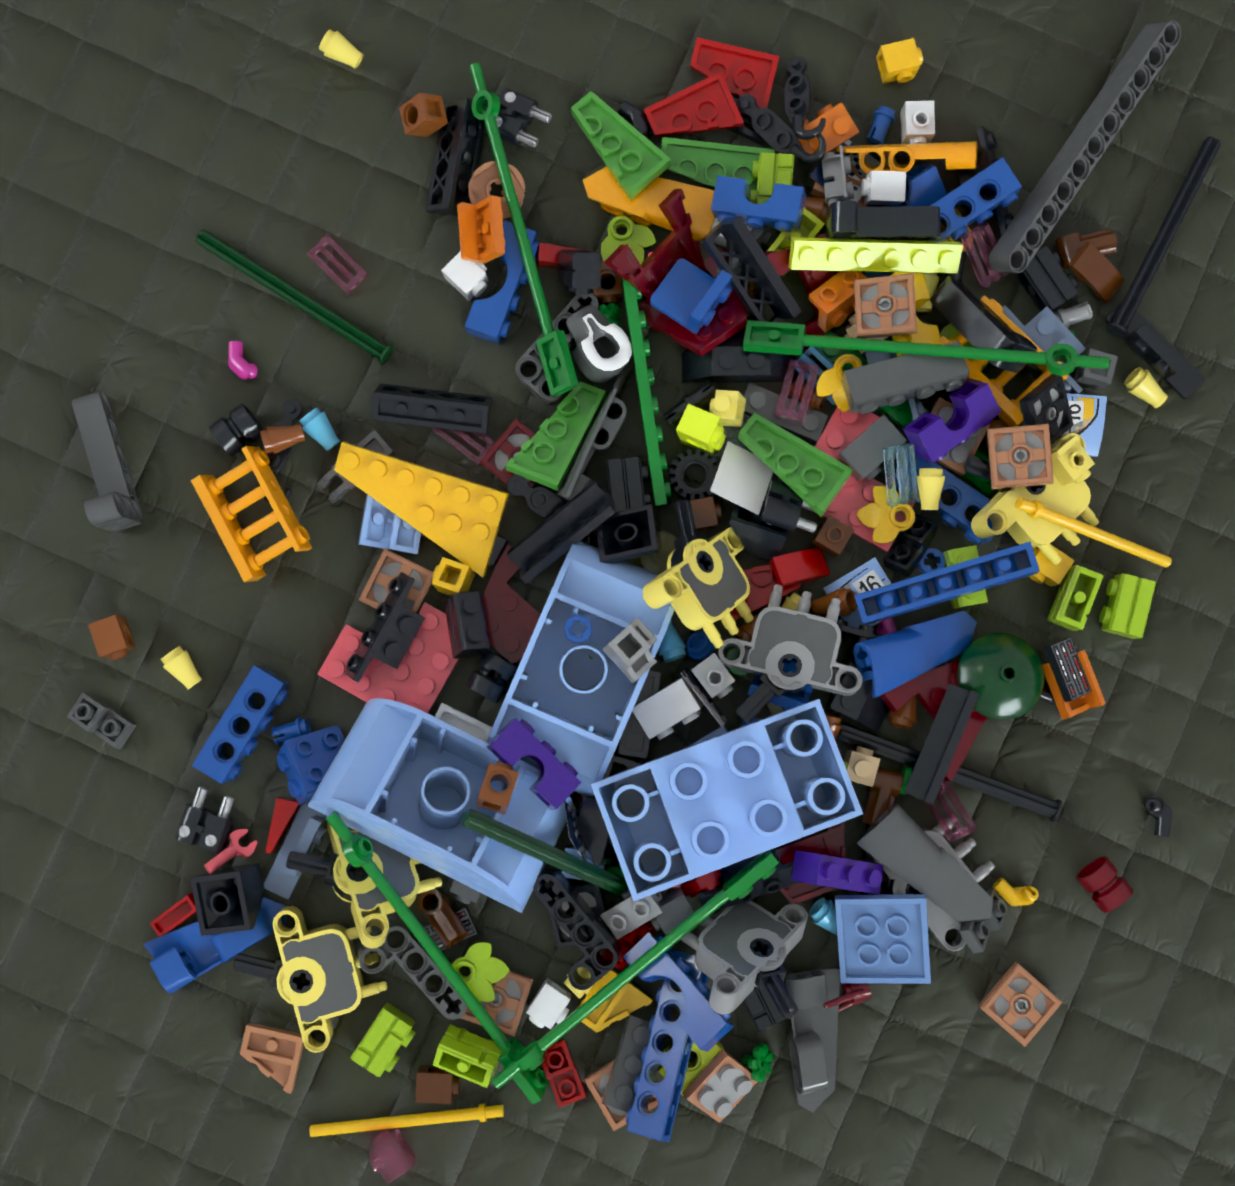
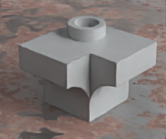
M638 618L633 620L602 649L632 683L638 680L657 662L649 650L657 639Z

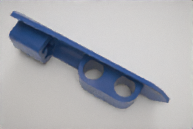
M961 611L856 643L853 653L857 669L862 675V681L872 679L873 698L908 682L963 653L970 645L977 621L967 612Z
M263 897L255 926L251 930L201 936L197 921L146 942L144 946L154 958L150 961V965L162 987L172 994L220 963L231 960L237 954L246 951L273 934L274 917L287 905ZM288 914L281 917V922L284 926L287 925Z

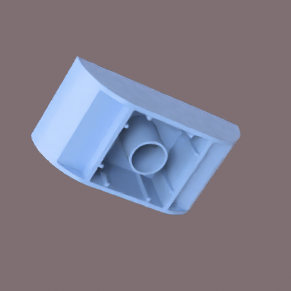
M579 541L576 545L572 544L500 708L487 743L489 744L511 720L515 718L519 722L521 719L525 720L535 730L533 735L540 742L544 740L556 750L557 753L554 756L562 764L567 762L578 772L576 777L581 781V784L574 792L583 796L593 797L594 792L591 784L602 780L650 670L649 668L638 680L632 683L602 649L633 620L638 618L657 639L649 649L655 658L675 610L670 603L658 609H653L647 605L643 598V587L659 574L626 560L613 563L600 562L598 548ZM575 615L586 617L592 626L590 637L581 643L570 641L564 632L566 621ZM581 620L573 621L574 626L569 628L570 634L573 635L575 633V638L583 637L582 632L587 630L586 624L583 623L581 625ZM520 758V760L539 770L537 763L532 758Z
M381 698L367 701L308 804V807L326 816L336 811L348 827L520 913L523 912L534 889L536 879L542 873L546 863L462 825L463 814L468 809H473L552 846H555L567 822L564 802L558 809L550 810L529 789L537 781L539 770L520 759L513 766V771L519 772L505 815L476 806L489 763L496 764L501 762L486 747L488 743L420 709L401 702ZM496 780L490 783L491 788L497 792L506 790L505 784L501 781ZM569 796L566 802L573 807L572 799Z
M819 699L760 719L591 784L633 902L863 815Z

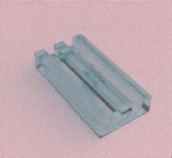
M906 443L883 448L888 505L894 507L898 506V504H908L910 501H919L914 444ZM893 453H896V459H897V469H896V472H897V479H898V482H899V494H900V496H898V497H897V493H896V481H895V470H894V458H893Z

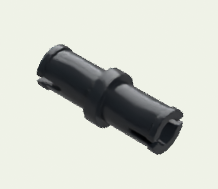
M709 380L705 381L703 385L691 394L683 395L681 397L682 401L662 414L672 429L679 424L688 404L701 408L715 397L716 389L714 386H711L712 384Z

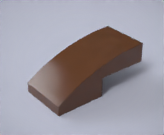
M1089 242L1083 245L1069 263L1070 268L1079 281L1088 284L1096 297L1105 303L1109 302L1125 281L1113 264Z

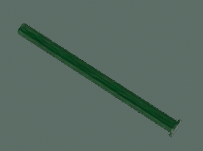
M201 230L197 235L195 241L198 245L379 359V364L384 365L392 355L394 345L389 344L387 346L206 230Z
M468 809L462 816V825L613 894L621 897L622 892L628 889L624 878L480 812Z

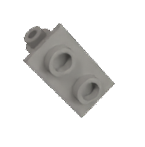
M840 145V154L835 155L834 152H827L821 160L824 181L835 180L824 183L825 203L828 207L833 202L854 199L852 181L847 182V174L852 173L850 156H844L843 146Z
M658 892L634 902L632 896L600 916L618 940L663 913L659 906L662 895Z

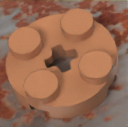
M495 161L484 163L473 172L468 182V196L471 204L475 205L491 196L489 192L492 190L490 185L493 182L497 186L501 184ZM508 164L521 208L524 199L525 182L520 172L514 166ZM502 190L501 206L503 219L511 216L504 191Z

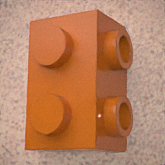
M842 102L835 107L831 103L816 113L818 118L812 122L806 119L804 122V129L812 130L819 125L821 118L826 119L825 127L821 132L826 141L825 153L832 151L859 133L858 128ZM817 137L809 140L799 139L804 151L809 154L817 151L819 147Z
M491 195L475 205L464 202L459 203L457 211L461 258L485 264L505 254L501 197Z
M840 271L809 294V301L819 309L818 326L825 333L833 327H839L844 323L847 316L855 311L854 280L867 278L861 271Z
M1085 650L1077 651L1092 692L1073 701H1064L1050 663L1042 664L1044 675L1061 719L1071 718L1088 709L1105 705L1104 697Z

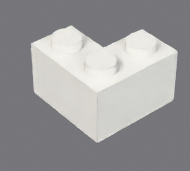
M681 677L634 706L632 712L649 740L655 736L661 740L674 732L671 726L680 721L686 725L699 717L701 714L700 709L704 704L687 681Z

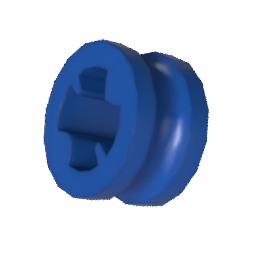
M929 548L917 567L924 574L942 569L945 565V557L941 551ZM927 554L938 560V563L934 564L936 568L931 570L930 565L925 566L924 560L928 559Z
M575 615L566 621L564 632L570 641L581 643L590 637L592 626L586 617ZM581 620V625L585 623L587 626V630L582 632L583 637L575 638V633L571 635L569 632V628L574 626L573 621Z

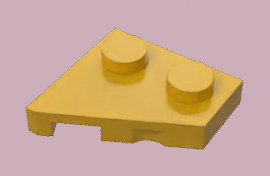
M612 969L593 985L588 995H585L577 1008L618 976L619 973ZM628 982L581 1022L597 1033L609 1027L611 1023L629 1016L631 1012L644 1005L651 1004L653 998L633 983Z

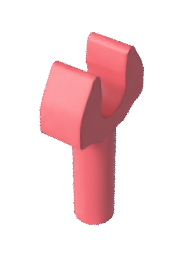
M248 829L235 830L228 836L229 846L204 864L209 874L215 872L235 856L247 859L252 855L257 841H253L247 847L240 846L238 842L239 839L246 835Z

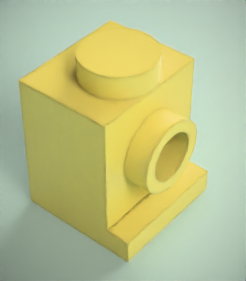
M716 389L715 398H712L710 401V413L719 416L723 426L742 428L746 399L739 391Z
M1077 434L1061 440L1051 449L1053 473L1062 485L1071 482L1076 484L1083 482L1091 475L1089 469L1095 464L1078 442L1080 438Z

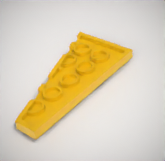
M341 442L334 468L337 473L463 564L470 566L481 577L486 575L509 493L354 444Z

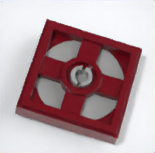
M515 418L481 459L480 464L507 485L511 477L519 475L507 471L505 464L521 451V446L528 439L531 440L535 433ZM524 478L530 488H534L537 485V482Z

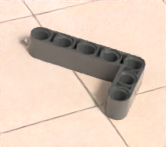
M97 391L73 399V410L99 497L84 501L88 520L93 526L112 532L143 523L138 498L106 395L103 391Z

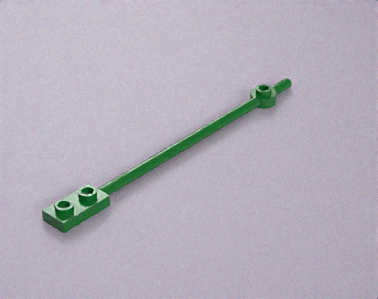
M473 63L469 66L476 90L472 100V112L477 119L484 120L544 335V337L536 340L550 395L559 396L579 386L564 330L554 331L495 119L500 110V100L496 93L487 90L480 63Z
M747 320L743 341L744 351L802 356L803 346L1044 364L1050 373L1057 376L1068 375L1074 371L1075 367L1108 369L1110 357L1078 355L1072 346L1062 343L1053 345L1047 352L809 335L805 334V324Z
M336 811L329 814L325 819L344 842L343 853L347 861L354 867H363L502 1052L498 1060L506 1068L525 1047L521 1045L516 1037L510 1040L507 1039L372 860L373 846L370 840L360 834L353 835ZM539 1067L533 1071L529 1069L521 1070L513 1077V1080L532 1104L542 1100L549 1083L543 1070L539 1069Z
M768 850L757 856L723 884V889L540 1040H535L526 1046L512 1063L491 1079L493 1085L499 1089L521 1070H535L544 1061L542 1055L550 1046L729 899L733 901L737 897L742 899L753 890L752 885L760 878L763 880L769 878L776 871L777 868L775 866L779 863L773 852Z

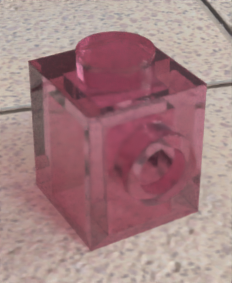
M399 1129L391 1133L386 1130L373 1140L374 1144L368 1153L370 1155L369 1162L375 1172L382 1174L387 1184L413 1168L417 1158Z

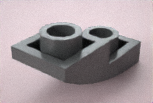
M82 692L67 715L69 719L84 730L95 733L116 749H122L137 726L116 710Z
M994 888L986 891L993 899L991 919L963 921L959 933L973 954L984 952L990 932L1001 930L1007 915L1006 903L999 897Z

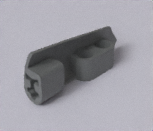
M619 374L559 491L556 493L557 496L566 502L570 501L592 483V480L583 475V472L594 451L600 453L609 450L626 420L627 410L624 402L614 397L623 378L621 374ZM609 407H619L622 415L617 419H610L606 415ZM598 431H603L609 436L608 441L603 445H598L594 442Z
M898 803L888 808L868 828L870 831L857 841V845L921 894H926L929 900L958 922L991 919L993 899L944 848L939 847Z
M838 968L802 971L785 977L786 988L798 1007L797 1014L790 1018L793 1038L789 1040L796 1102L812 1113L835 1091L839 1004L829 1008H824L823 1004L839 997L840 970Z

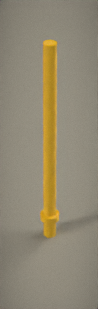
M1019 497L1015 502V508L1027 512V515L1031 518H1042L1167 568L1171 565L1172 559L1169 556L1044 507L1040 501H1029Z
M483 1103L479 1104V1107L314 1124L310 1125L309 1132L310 1137L469 1120L487 1122L488 1118L504 1117L503 1105L486 1106Z

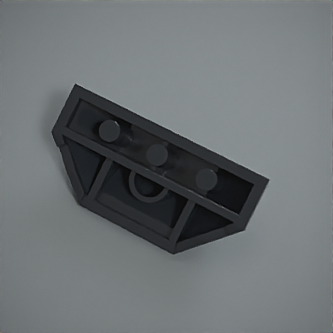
M744 327L702 357L686 349L682 353V383H705L707 380L711 383L794 382L796 380V369L792 365L796 362V355L744 351L743 341L746 327Z

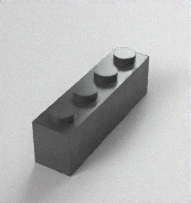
M956 341L944 345L960 346V343ZM906 354L845 370L841 382L851 414L856 412L867 414L875 411L879 406L887 404L889 406H897L909 398L917 397L918 399H924L932 396L936 391L946 389V391L950 392L957 390L965 384L969 370L965 358Z

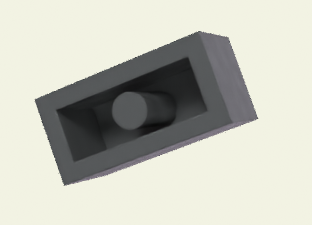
M883 414L841 451L836 458L853 469L852 476L858 482H861L865 477L871 481L882 471L879 465L884 460L888 459L892 462L904 451L900 446L907 439Z

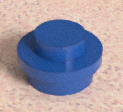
M703 632L692 634L686 643L687 653L694 660H703L709 657L715 648L714 644L710 642L707 635Z

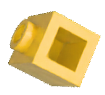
M914 38L881 45L876 56L883 84L894 81L905 83L912 80L923 63L922 51L920 47H916Z
M1034 547L1033 551L1040 571L1038 574L1028 577L1039 584L1044 582L1050 587L1059 585L1075 560L1055 548L1062 561L1058 565H1054L1038 547Z
M442 557L440 564L436 566L433 572L432 585L438 592L449 596L454 593L468 592L475 573L468 565Z

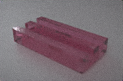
M984 222L960 237L981 287L987 288L992 281L997 282L1000 280V276L1009 274V272H996L990 266L989 251L991 253L997 242L989 223ZM973 237L975 238V241L979 248L980 255L984 260L988 272L990 274L988 276L984 271V268L981 264V261L971 240Z
M328 234L307 253L348 295L353 292L352 289L355 286L358 287L361 284L360 281L363 278L366 279L369 276ZM327 243L358 273L355 277L324 247ZM319 251L350 280L348 284L316 255Z
M790 359L776 406L775 416H783L790 420L796 419L798 422H804L819 371L818 365ZM800 368L789 409L784 410L795 369ZM809 370V378L799 412L797 413L795 412L806 372Z
M442 428L433 429L437 435L478 466L481 459L495 444L487 435L472 432L487 444L483 448L463 431L451 430L480 452V455L476 457L446 434Z
M943 781L936 798L957 832L952 833L935 804L932 805L924 801L949 843L976 831V825L948 782ZM943 792L947 794L967 827H962L942 795Z

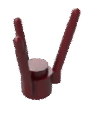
M842 984L843 996L825 1002L823 1006L824 1008H829L839 1004V1013L853 1005L860 1004L863 1000L871 998L869 984Z

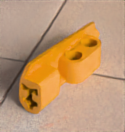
M977 141L855 145L843 146V152L859 153L860 167L867 174L872 170L907 172L912 168L917 159H946V170L976 169L978 143ZM836 147V151L840 152V147ZM899 151L907 152L910 156V162L905 165L897 163L895 154ZM876 152L881 157V163L876 166L870 165L866 159L867 154Z
M608 167L583 179L588 199L599 202L601 208L606 212L616 216H626L634 223L650 226L654 224L673 231L658 205L674 189H682L685 199L682 201L685 212L690 213L692 224L690 229L694 240L702 243L701 240L711 231L715 220L711 211L714 190L657 177L630 201Z

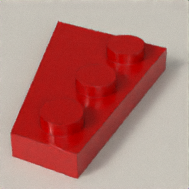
M697 37L690 69L704 78H708L721 71L732 95L739 98L741 95L750 94L756 99L757 106L761 109L768 107L779 56Z
M721 71L643 109L656 138L745 126Z
M771 564L743 570L750 585V592L745 602L750 608L751 614L768 606L775 584H778ZM799 582L784 586L782 598L800 590ZM736 608L730 611L735 622L743 619Z

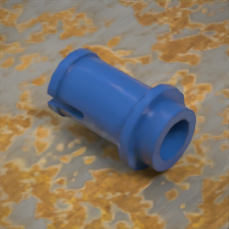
M880 106L878 110H875L873 114L875 119L866 137L868 142L877 145L878 142V145H883L889 126L896 119L893 109Z
M298 717L294 722L272 727L271 732L272 737L277 735V738L273 740L278 745L285 740L311 733V727L307 718L302 719Z

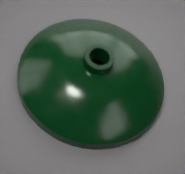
M990 633L974 640L965 649L958 663L957 681L959 687L980 693L973 708L976 712L987 718L1008 720L1024 715L1038 702L1044 687V670L1038 654L1026 641L1008 633ZM1005 669L1010 670V679H1007L1004 676Z

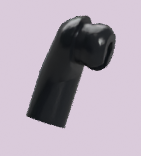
M623 101L618 114L631 121V125L641 134L647 135L649 125L644 112Z
M1150 796L1145 801V808L1156 820L1154 835L1169 837L1172 810L1162 798Z

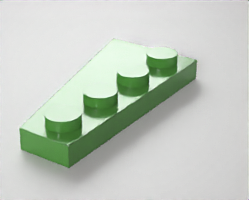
M592 91L571 107V115L630 201L671 166V158Z
M662 137L661 151L671 158V166L666 171L715 189L717 175L746 179L750 188L749 202L751 190H757L758 179L752 178L753 161H759L760 153H775V149Z
M580 381L578 383L579 386L573 388L557 406V411L549 419L546 418L539 426V431L531 440L528 439L521 446V451L505 464V469L559 491L606 399V391Z
M755 412L739 432L738 439L820 517H822L852 475L853 469Z

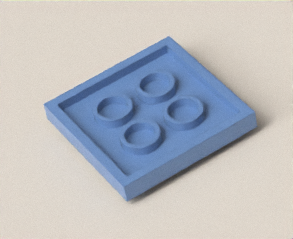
M926 894L835 896L841 983L931 984Z

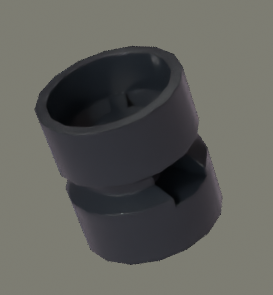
M243 403L229 411V418L221 417L209 425V429L216 440L230 456L245 447V441L253 442L261 436L260 431H263L257 419Z
M487 650L478 661L479 670L472 672L465 685L480 695L498 703L506 690L504 683L511 681L518 667ZM491 669L498 672L496 679L487 675Z

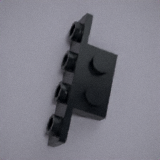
M983 125L977 127L982 154L977 156L976 169L957 170L960 186L999 160V158L996 159L994 151L997 148L995 134ZM984 188L980 191V196L984 200H992L995 198V193L989 188ZM965 205L966 213L968 216L970 214V209ZM1000 205L992 210V213L996 212L1002 236L1014 219V216L1008 212V207L1003 208Z
M1122 302L1105 318L1107 324L1112 323ZM1136 311L1127 329L1129 334L1126 338L1122 339L1182 399L1188 398L1205 382V378Z
M403 572L392 580L386 600L377 607L375 620L371 627L364 631L358 651L347 662L345 674L356 682L361 680L373 657L398 669L425 617L402 606L415 581L414 578Z
M775 848L771 849L779 862L775 866L777 868L776 871L765 880L760 878L752 885L753 890L742 899L737 897L733 901L729 899L714 913L721 912L725 908L739 903H747L753 898L768 893L778 892L780 889L793 884L803 883L791 880L794 861L782 865ZM760 854L719 869L724 883ZM723 886L700 893L698 898L701 906L719 893Z

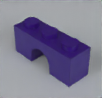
M970 379L961 388L952 392L949 397L953 404V414L947 423H944L942 417L925 412L903 428L918 458L931 463L943 459L948 451L956 445L966 442L971 434L979 428L989 425L992 419L1001 413L988 383Z
M515 718L486 747L502 763L508 764L511 767L522 757L532 758L539 767V777L529 789L550 810H556L581 784V781L576 777L578 772L569 763L564 762L562 764L554 756L557 753L556 750L546 741L540 742L533 735L535 730L523 719L519 722Z
M795 850L791 880L880 895L884 865Z

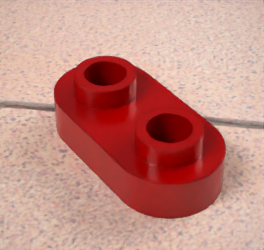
M718 869L681 883L680 887L685 896L690 895L693 898L704 890L706 892L715 888L720 883L718 878L722 873Z

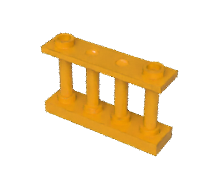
M985 295L980 299L1010 331L1021 334L1029 339L1037 347L1036 352H1043L1003 313L1002 306L996 300H989ZM961 333L954 339L948 340L944 336L941 337L942 345L959 341L960 346H963L968 341ZM965 358L969 370L966 382L974 379L988 383L1001 411L997 416L1009 427H1016L1024 420L1019 401L1052 374L1044 364H1035L1043 374L1016 400H1009L1002 393L1003 387L1017 373L1004 370L997 378L989 380L981 373L982 367L988 360H968ZM1068 375L1062 376L1063 382L1069 377Z
M245 446L242 448V451L247 459L246 461L219 478H215L214 475H199L192 479L191 482L243 582L258 581L266 576L263 570L264 563L291 547L294 548L295 552L308 551L312 549V546L309 542L310 536L307 530L300 525L269 466L270 461L267 454L260 447ZM253 470L260 486L231 504L228 503L223 493L224 488ZM266 496L274 511L245 529L241 528L236 518L237 513ZM280 522L287 537L256 554L250 545V539L275 523Z

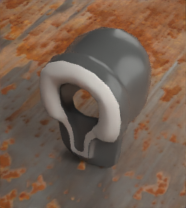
M593 305L581 308L568 317L566 324L577 344L576 349L573 351V357L581 373L590 381L604 383L614 379L622 371L623 367L628 364L632 355V344L626 333L616 324L608 323L602 313Z

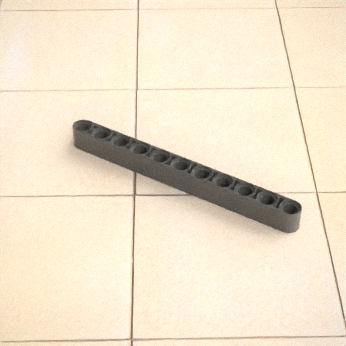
M1177 21L1154 22L1144 26L992 249L989 263L994 271L1020 273L1029 265L1179 43L1181 28Z

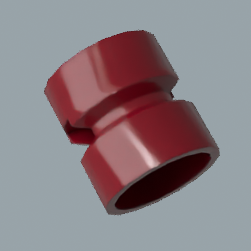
M1107 856L1093 860L1082 868L1076 876L1077 881L1086 892H1093L1092 900L1103 913L1118 908L1133 894V889L1124 877L1116 876L1118 870Z

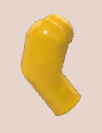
M1003 877L999 878L992 886L1011 906L1031 905L1039 897L1035 887L1023 886L1013 888Z

